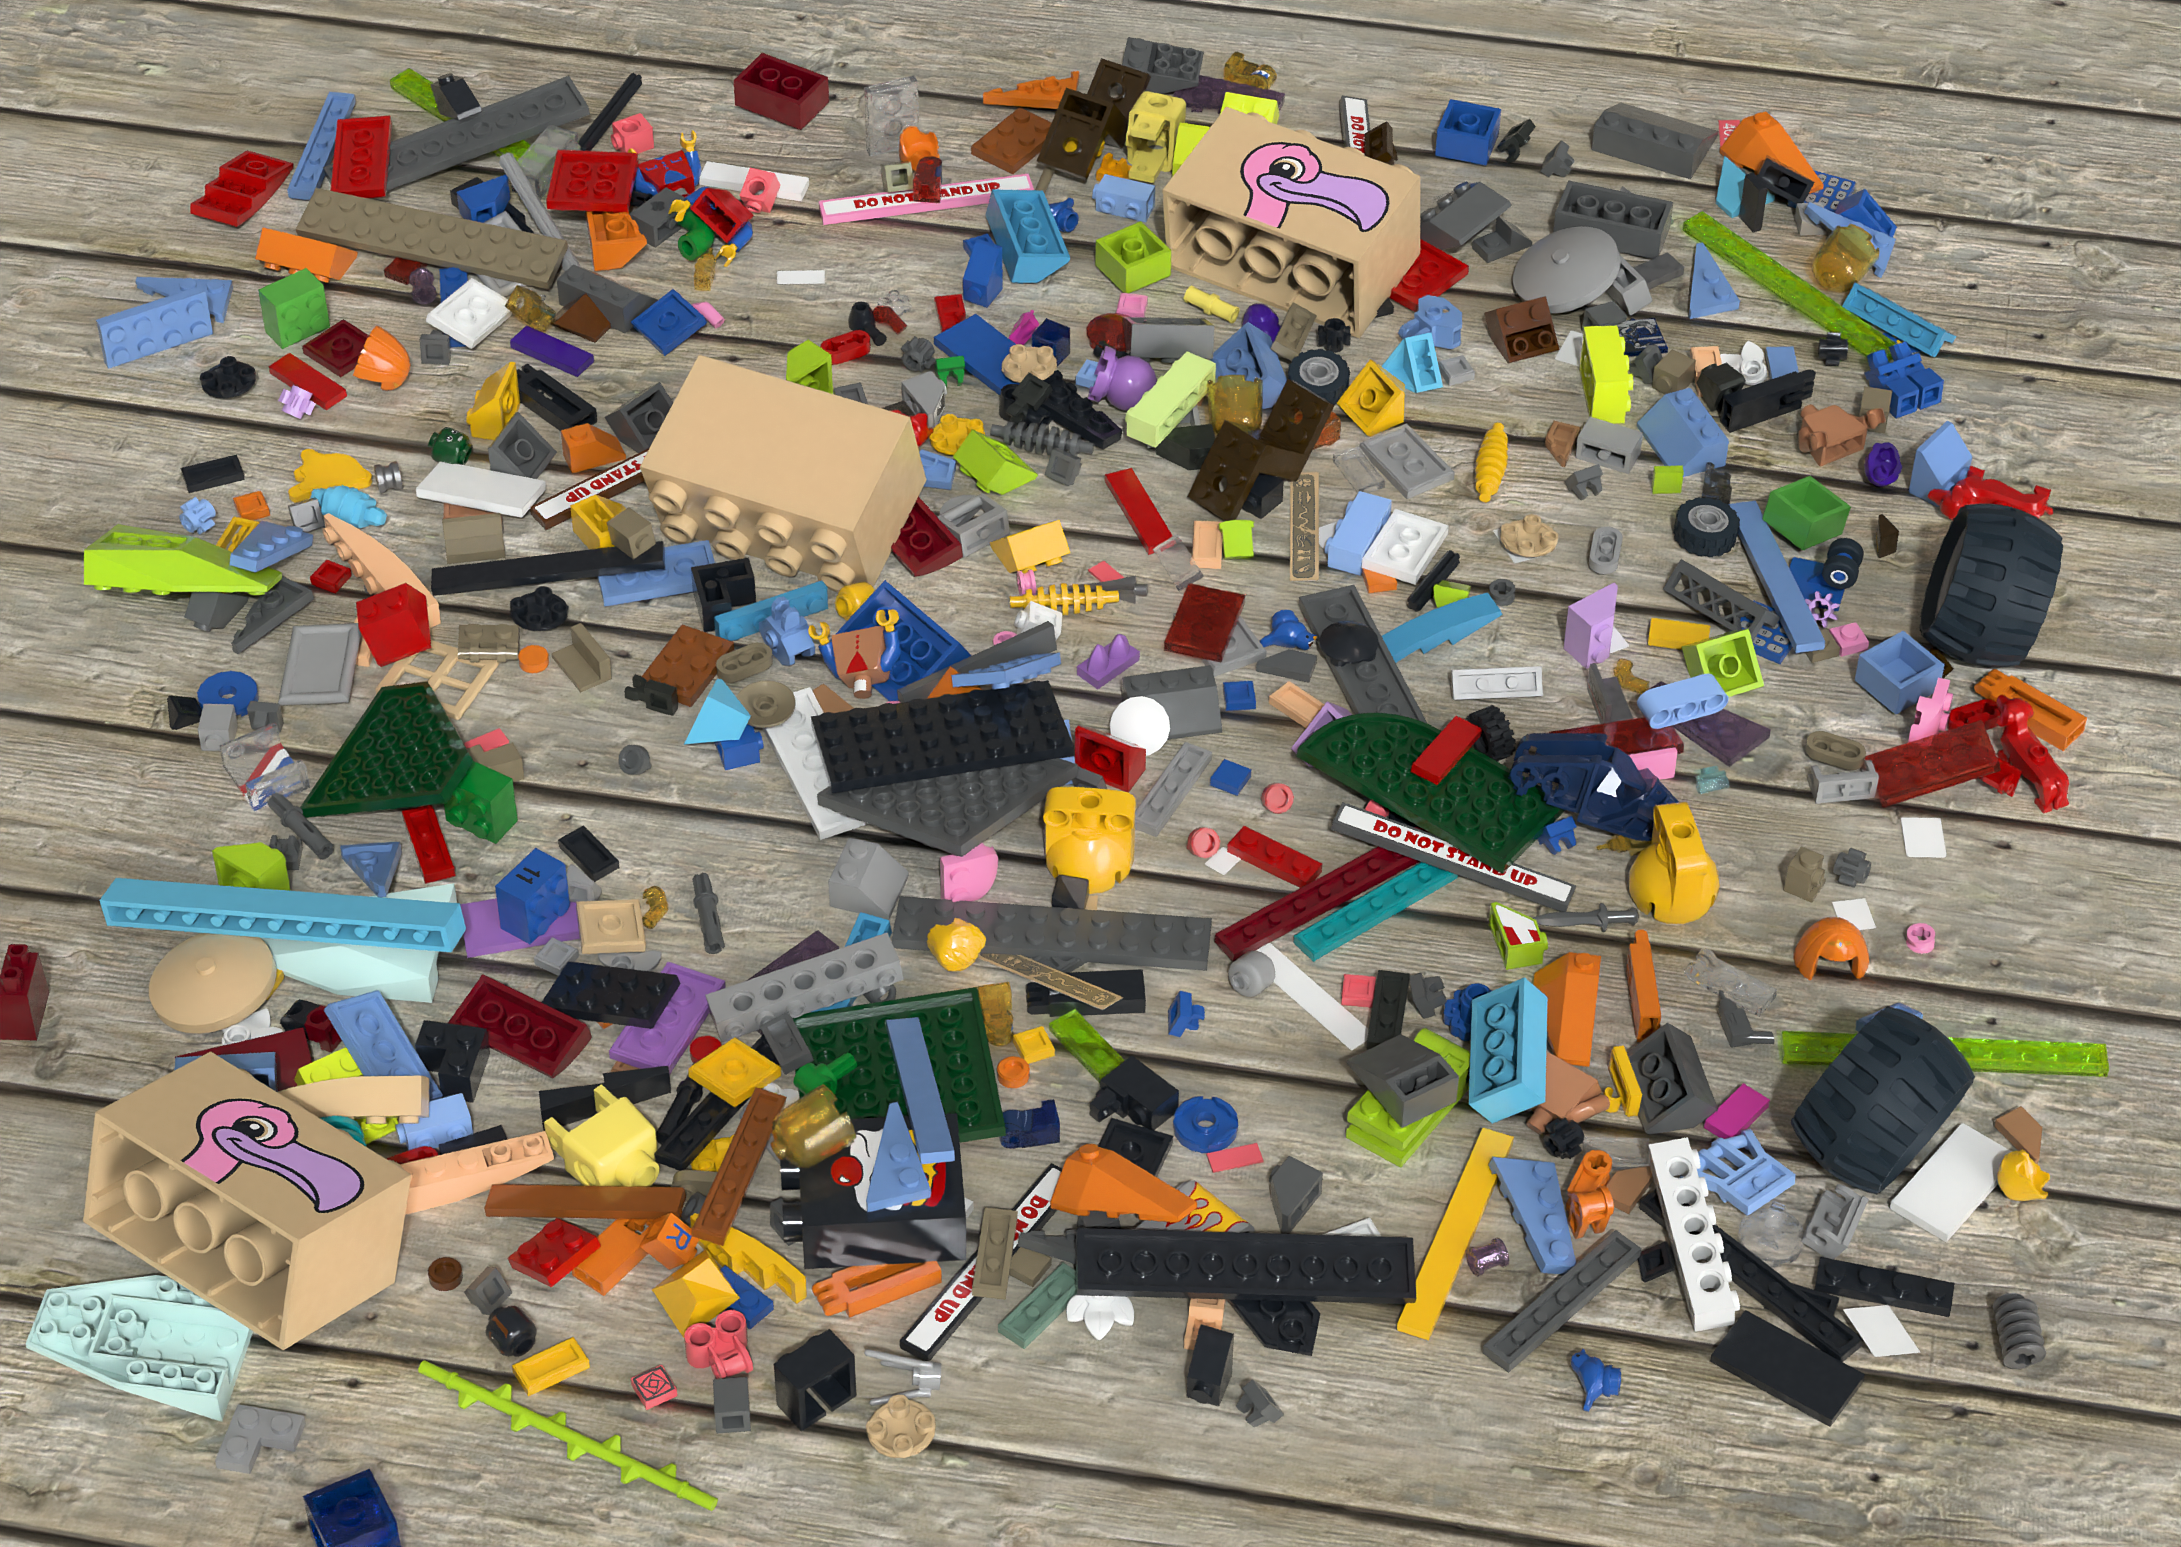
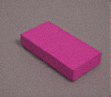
M1743 1083L1718 1108V1111L1705 1120L1704 1128L1723 1139L1741 1135V1131L1746 1130L1769 1107L1770 1099Z

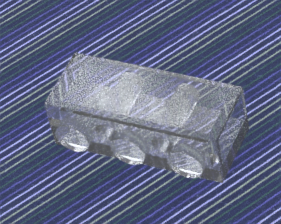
M549 124L517 161L540 200L549 190L557 150L581 151L577 132ZM511 183L512 192L517 193V191Z

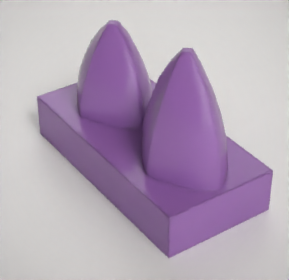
M1117 634L1112 642L1105 647L1099 644L1094 647L1090 657L1077 666V675L1096 689H1100L1140 660V651L1129 644L1126 636Z

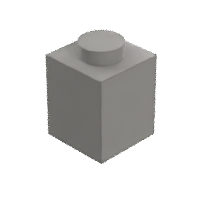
M234 704L203 705L198 726L202 751L232 752L238 727Z

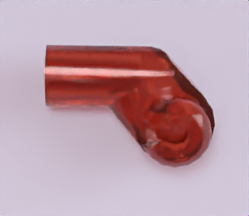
M879 305L874 308L873 314L877 323L889 325L897 335L907 328L906 323L890 306Z

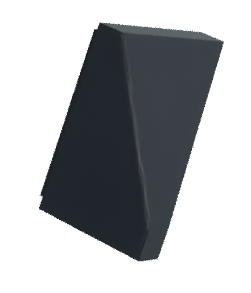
M168 696L167 702L171 730H178L200 722L202 709L196 698Z
M1667 1241L1641 1251L1638 1263L1643 1282L1646 1283L1675 1270V1257L1672 1247Z

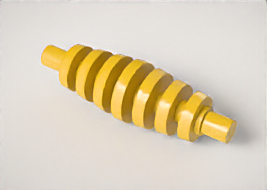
M1499 422L1494 423L1492 429L1486 432L1476 458L1475 487L1480 493L1479 499L1482 502H1489L1491 495L1497 493L1507 468L1508 437L1503 431L1504 425Z
M1060 583V594H1056L1054 584L1049 585V594H1044L1043 587H1037V595H1032V589H1026L1023 596H1010V608L1023 607L1025 609L1030 601L1043 606H1049V608L1056 611L1057 606L1061 605L1062 616L1068 615V605H1073L1074 614L1080 613V604H1084L1085 612L1092 611V604L1096 603L1097 610L1103 609V604L1119 602L1118 590L1105 591L1102 590V585H1096L1095 592H1091L1090 585L1084 584V592L1079 593V585L1072 583V593H1068L1067 583Z

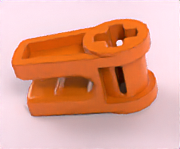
M1592 1150L1584 1155L1567 1190V1196L1569 1197L1565 1208L1567 1211H1570L1571 1195L1573 1193L1581 1192L1585 1194L1596 1191L1597 1187L1608 1184L1610 1181L1609 1173L1612 1169V1158L1609 1154L1601 1150Z
M1599 1186L1593 1192L1585 1194L1576 1192L1571 1195L1568 1224L1575 1239L1584 1237L1589 1224L1596 1234L1605 1231L1610 1216L1614 1212L1613 1199L1607 1186Z

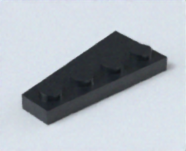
M1059 370L1054 371L1051 376L1043 380L1051 385L1053 391L1041 407L1053 414V421L1058 422L1073 433L1080 434L1082 438L1094 443V446L1102 450L1121 440L1122 429L1105 413L1096 411L1091 400L1087 397L1082 398L1077 393V387L1071 382L1066 383L1063 380V374Z

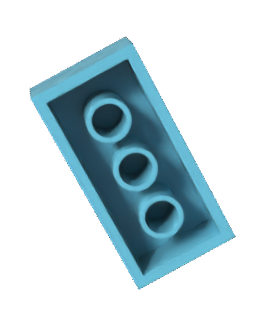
M1525 977L1472 1000L1469 1105L1492 1124L1545 1102L1548 997Z

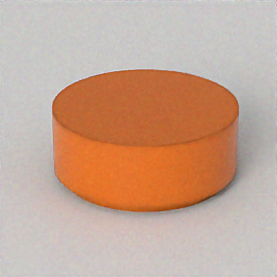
M526 646L518 654L519 666L527 673L541 672L549 665L548 652L542 646Z
M1011 1056L999 1062L997 1078L1003 1086L1019 1088L1024 1086L1029 1080V1064L1023 1058Z

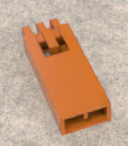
M1992 669L1988 675H1985L1974 686L1976 693L1996 702L1999 695H2005L2009 699L2021 698L2027 701L2034 712L2033 717L2028 719V727L2037 737L2062 751L2085 730L2087 717L2013 675L2009 677L1996 669Z
M1637 930L1635 932L1634 944H1629L1626 975L1636 1041L1642 1042L1660 1028L1661 1010L1648 933L1645 930Z
M616 1219L597 1237L601 1247L574 1268L572 1276L605 1296L648 1255L639 1246L654 1219ZM645 1224L649 1226L645 1231H643ZM638 1230V1231H640V1232H642V1233H641L640 1235H638V1234L635 1233V1232Z
M937 1261L851 1266L832 1273V1277L814 1284L812 1291L815 1296H818L817 1300L820 1306H823L822 1309L826 1316L846 1311L850 1318L942 1283V1274ZM857 1287L856 1290L851 1292L849 1291L850 1289Z

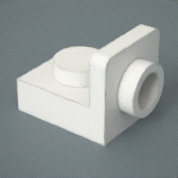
M1030 601L1024 611L1020 610L1015 618L1014 626L1017 627V635L1049 621L1054 625L1055 638L1057 640L1061 634L1062 613Z

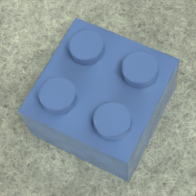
M1901 631L1859 655L1855 681L1896 715L1916 704L1919 696L1928 697L1934 693L1938 677L1942 678L1944 664L1905 631Z

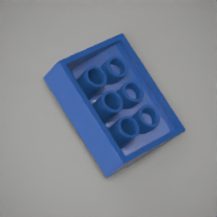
M886 580L836 633L840 634L880 626L876 621V613L879 610L885 611L887 621L889 620L888 610L894 609L898 612L899 619L894 624V628L898 629L901 655L892 670H890L889 679L886 682L872 685L888 701H899L898 689L971 656L955 638Z

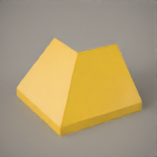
M1370 359L1338 400L1337 404L1366 435L1371 437L1404 422L1405 384Z
M707 1249L652 1289L683 1338L688 1327L697 1323H708L740 1299Z

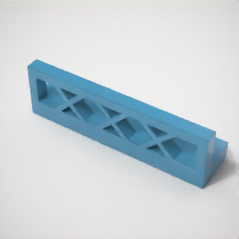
M1854 283L1842 305L1848 311L1899 339L1907 341L1908 344L1932 357L1937 356L1944 341L1953 344L1957 337L1858 283Z

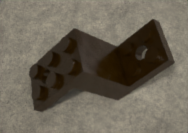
M1101 58L1087 94L1069 88L1065 89L1037 162L1087 180L1103 140L1107 145L1119 149L1123 148L1128 130L1129 112L1140 95L1146 91L1151 76L1148 73ZM1122 86L1123 91L1119 97L1113 98L1110 96V91L1113 87ZM1077 140V149L1073 152H1067L1065 150L1067 142Z
M1287 379L1263 430L1224 420L1187 497L1225 521L1236 520L1259 472L1293 481L1298 480L1335 405L1296 381ZM1299 410H1301L1303 418L1302 421L1298 425H1296L1295 415ZM1225 477L1227 487L1221 492L1219 484L1222 478Z

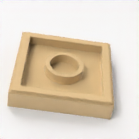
M639 899L576 902L582 954L645 952L646 941Z

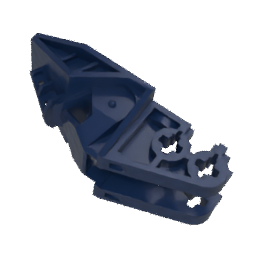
M1531 733L1521 738L1508 777L1514 784L1513 789H1517L1516 794L1520 796L1526 795L1528 788L1534 787L1537 783L1541 784V789L1545 792L1544 801H1546V804L1577 813V822L1630 839L1652 841L1654 806L1679 802L1648 768L1638 770L1630 756L1619 748L1606 745V734ZM1531 746L1537 748L1534 755L1529 754ZM1523 772L1530 773L1526 780H1523ZM1552 782L1559 783L1555 790L1552 789Z

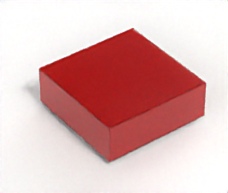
M326 559L310 576L311 585L336 594L351 578V569Z

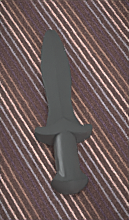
M1600 903L1599 909L1590 912H1553L1533 917V919L1537 921L1538 925L1552 927L1581 924L1597 925L1602 927V932H1606L1607 926L1610 923H1629L1634 926L1638 922L1639 913L1634 907L1628 910L1607 911L1604 903Z

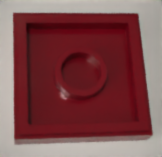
M343 319L302 346L303 354L341 378L355 369L369 335Z

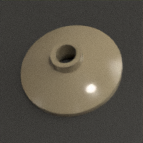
M765 680L751 683L744 687L737 695V699L751 715L747 724L759 728H769L784 723L792 716L796 706L793 692L786 685L776 681Z

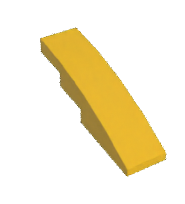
M697 1213L690 1216L691 1229L699 1215ZM731 1227L724 1246L699 1239L698 1244L704 1250L707 1249L722 1267L726 1265L736 1274L745 1271L764 1291L776 1284L796 1304L807 1297L806 1276L781 1255L755 1238Z

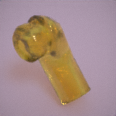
M1619 659L1613 673L1617 677L1620 686L1639 694L1647 691L1650 681L1633 675L1631 672L1633 663L1630 660Z
M651 886L643 892V899L647 898L646 904L650 905V909L642 917L643 925L648 929H653L669 909L665 892L657 886Z

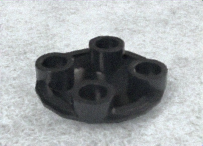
M233 356L222 358L220 364L200 374L203 391L215 398L239 396L249 391L257 379L254 367L237 361Z
M541 586L536 588L535 592L513 598L510 601V617L515 624L523 629L547 631L557 628L565 622L568 617V605L562 598L552 594L551 588Z
M1339 621L1330 624L1322 631L1319 638L1320 648L1330 657V663L1338 667H1342L1347 663L1374 660L1379 646L1378 636L1374 630L1364 623L1356 621Z

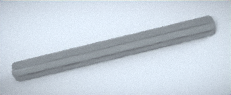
M510 152L502 154L499 157V164L544 236L565 240L513 154ZM569 246L561 262L565 271L573 264L581 267Z

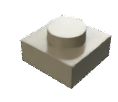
M1827 628L1820 630L1825 640V648L1823 650L1805 652L1811 663L1839 656L1840 647Z

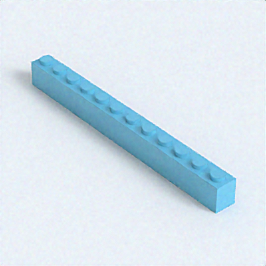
M115 878L99 900L107 926L452 952L466 930L460 903L126 878Z

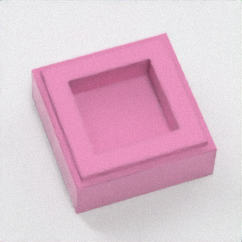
M1121 293L1116 310V318L1144 317L1148 296Z

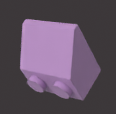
M1615 583L1568 606L1564 650L1586 669L1592 663L1604 662L1610 655L1618 585Z

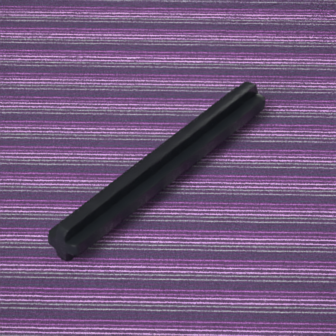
M631 73L575 144L574 149L576 151L592 150L642 85L641 75Z

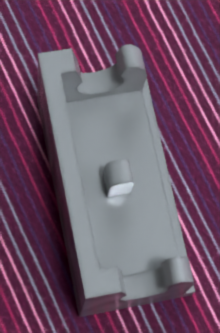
M1865 760L1866 768L1861 769L1860 772H1838V774L1821 775L1817 765L1811 766L1813 774H1808L1807 781L1815 804L1875 798L1879 776L1875 771L1872 761Z
M1837 1184L1835 1191L1845 1198H1840L1831 1191H1824L1801 1242L1829 1259H1835L1848 1248L1869 1200L1865 1196L1861 1197L1851 1189Z

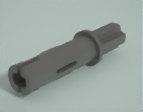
M272 794L267 803L281 818V824L284 827H289L319 859L328 858L333 853V844L303 815V811L299 806H293L282 794Z
M695 874L692 879L695 891L693 904L698 909L705 951L709 954H717L725 947L716 908L718 897L712 891L708 874Z

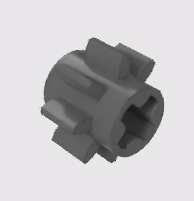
M914 336L911 341L907 340L901 347V350L904 352L901 359L904 365L912 371L919 370L923 372L925 368L929 369L936 361L932 357L935 353L934 347L925 338Z
M1853 848L1849 849L1848 854L1840 852L1833 870L1834 874L1840 876L1838 882L1855 888L1857 882L1864 884L1869 876L1872 864L1870 861L1865 860L1867 853Z

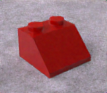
M404 583L356 602L359 630L380 667L432 648L426 595L411 585Z
M1077 726L1075 729V764L1078 767L1103 776L1105 784L1129 793L1146 770V748L1094 728Z

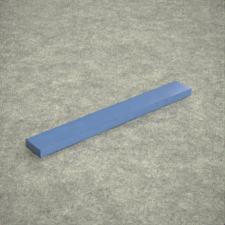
M1749 501L1728 504L1730 508L1737 512V517L1740 519L1738 535L1777 616L1780 617L1779 620L1795 653L1823 650L1825 648V640L1767 522L1762 519L1763 514L1757 502Z
M919 1018L886 1020V1030L921 1164L955 1161L953 1143Z

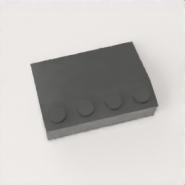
M1620 102L1604 110L1595 123L1592 151L1691 180L1718 137L1719 131Z

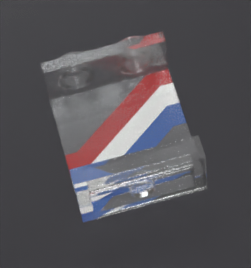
M276 723L219 745L223 767L254 811L268 806L267 801L274 793L282 794L285 798H288L310 788L307 767L302 760L294 762L280 742Z

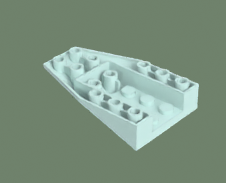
M454 883L387 893L386 897H382L457 903ZM261 938L273 955L276 969L282 970L285 976L331 993L358 996L379 990L384 999L428 1003L433 1001L439 979L436 965L439 951Z
M152 1275L47 1289L26 1341V1347L117 1389L222 1422L253 1331L170 1277Z

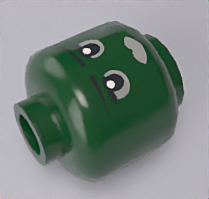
M450 427L443 428L439 433L434 432L428 443V447L432 449L431 457L438 463L445 462L465 465L473 449V445L470 444V439L466 434Z

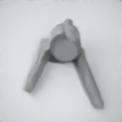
M870 1349L864 1351L866 1356L880 1359V1363L883 1366L913 1371L912 1385L919 1386V1389L871 1399L869 1401L871 1406L886 1404L895 1395H904L908 1399L916 1397L931 1398V1390H940L941 1363L920 1361Z

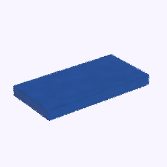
M977 314L934 337V345L949 357L964 356L965 369L998 395H1001L1003 386L1007 384H1020L1007 378L1002 372V362L1010 354V347L1016 344Z

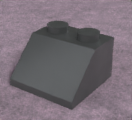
M659 382L643 390L604 418L620 442L640 453L650 448L673 405V401Z

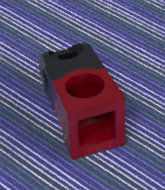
M299 999L294 1002L280 1019V1024L285 1031L303 1027L306 1039L319 1043L322 1050L332 1053L342 1041L324 1012L326 1006Z

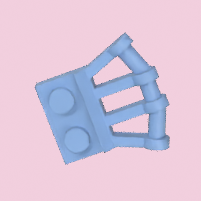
M1751 1129L1743 1130L1741 1135L1734 1137L1718 1138L1712 1142L1709 1149L1698 1151L1700 1169H1697L1699 1177H1705L1707 1189L1718 1193L1724 1203L1730 1202L1747 1216L1795 1184L1796 1174L1767 1154ZM1745 1147V1149L1751 1152L1754 1159H1750L1738 1149ZM1719 1158L1728 1159L1740 1169L1737 1171L1733 1170ZM1709 1169L1720 1178L1704 1173L1703 1170Z

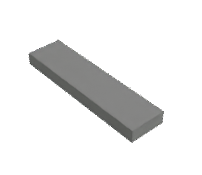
M1184 742L1136 809V830L1154 837L1159 835L1212 760L1211 751Z

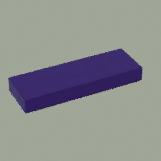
M527 325L510 340V347L576 377L582 374L594 362L593 354Z

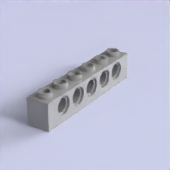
M887 932L706 994L705 996L711 1018L722 1043L734 1037L739 1038L742 1035L761 1029L760 1025L786 1012H789L792 1018H797L814 1010L832 1006L840 1001L861 996L869 991L890 986L904 979L900 960Z

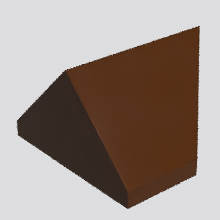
M587 293L566 304L554 315L550 323L555 327L594 343L611 328V323Z

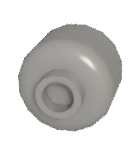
M1256 950L1248 951L1230 965L1228 970L1229 981L1235 991L1242 996L1255 997L1274 982V964L1264 953Z

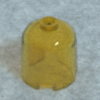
M1849 224L1848 227L1836 226L1812 260V272L1817 282L1825 289L1835 293L1850 291L1854 283H1859L1879 259V248L1875 249L1870 241L1872 236L1863 228L1853 224Z
M1245 375L1219 376L1217 383H1213L1211 380L1207 381L1209 424L1212 425L1216 436L1224 420L1261 429L1263 380L1256 377L1254 382L1245 381Z
M822 1084L781 1110L772 1121L774 1141L770 1142V1145L780 1160L786 1158L789 1163L798 1168H808L854 1143V1139L857 1136L846 1112L842 1115L838 1113L833 1105L837 1098L828 1087Z

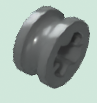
M1507 579L1494 580L1489 586V595L1498 606L1511 605L1515 600V585ZM1499 591H1504L1505 594L1501 595Z

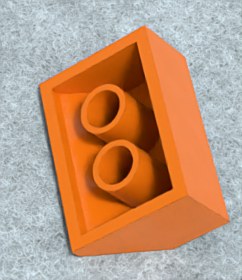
M263 227L255 259L265 262V268L280 271L281 266L289 268V274H294L307 268L319 281L329 283L330 278L340 280L357 258L358 252L338 245Z

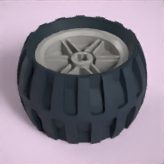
M1970 504L1961 507L1956 517L1953 518L1941 543L1926 587L1920 615L1919 630L1921 636L1940 651L1963 662L1987 667L2020 665V662L2027 657L2029 650L2038 637L2054 595L2061 568L2063 553L2062 536L2044 521L2013 507L1998 504Z
M1887 1006L1884 1010L1878 1012L1828 1066L1805 1096L1790 1123L1801 1143L1825 1170L1855 1188L1877 1195L1897 1178L1930 1141L1942 1124H1944L1973 1084L1975 1075L1958 1048L1936 1027L1911 1013Z

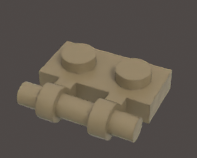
M474 623L459 625L458 659H470V662H479V659L497 660L498 663H506V660H518L519 625H479Z

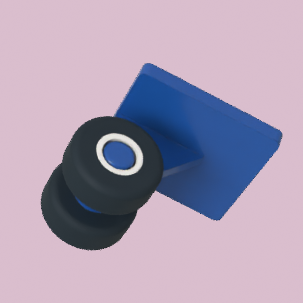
M1839 538L1830 544L1825 563L1793 557L1789 569L1804 599L1815 600L1816 591L1820 592L1821 598H1825L1827 594L1832 593L1830 601L1833 604L1841 605L1845 589L1852 587L1857 581L1864 551L1857 541L1850 538ZM1821 601L1818 602L1819 608L1828 609L1827 605H1822ZM1840 606L1838 608H1834V611H1838Z

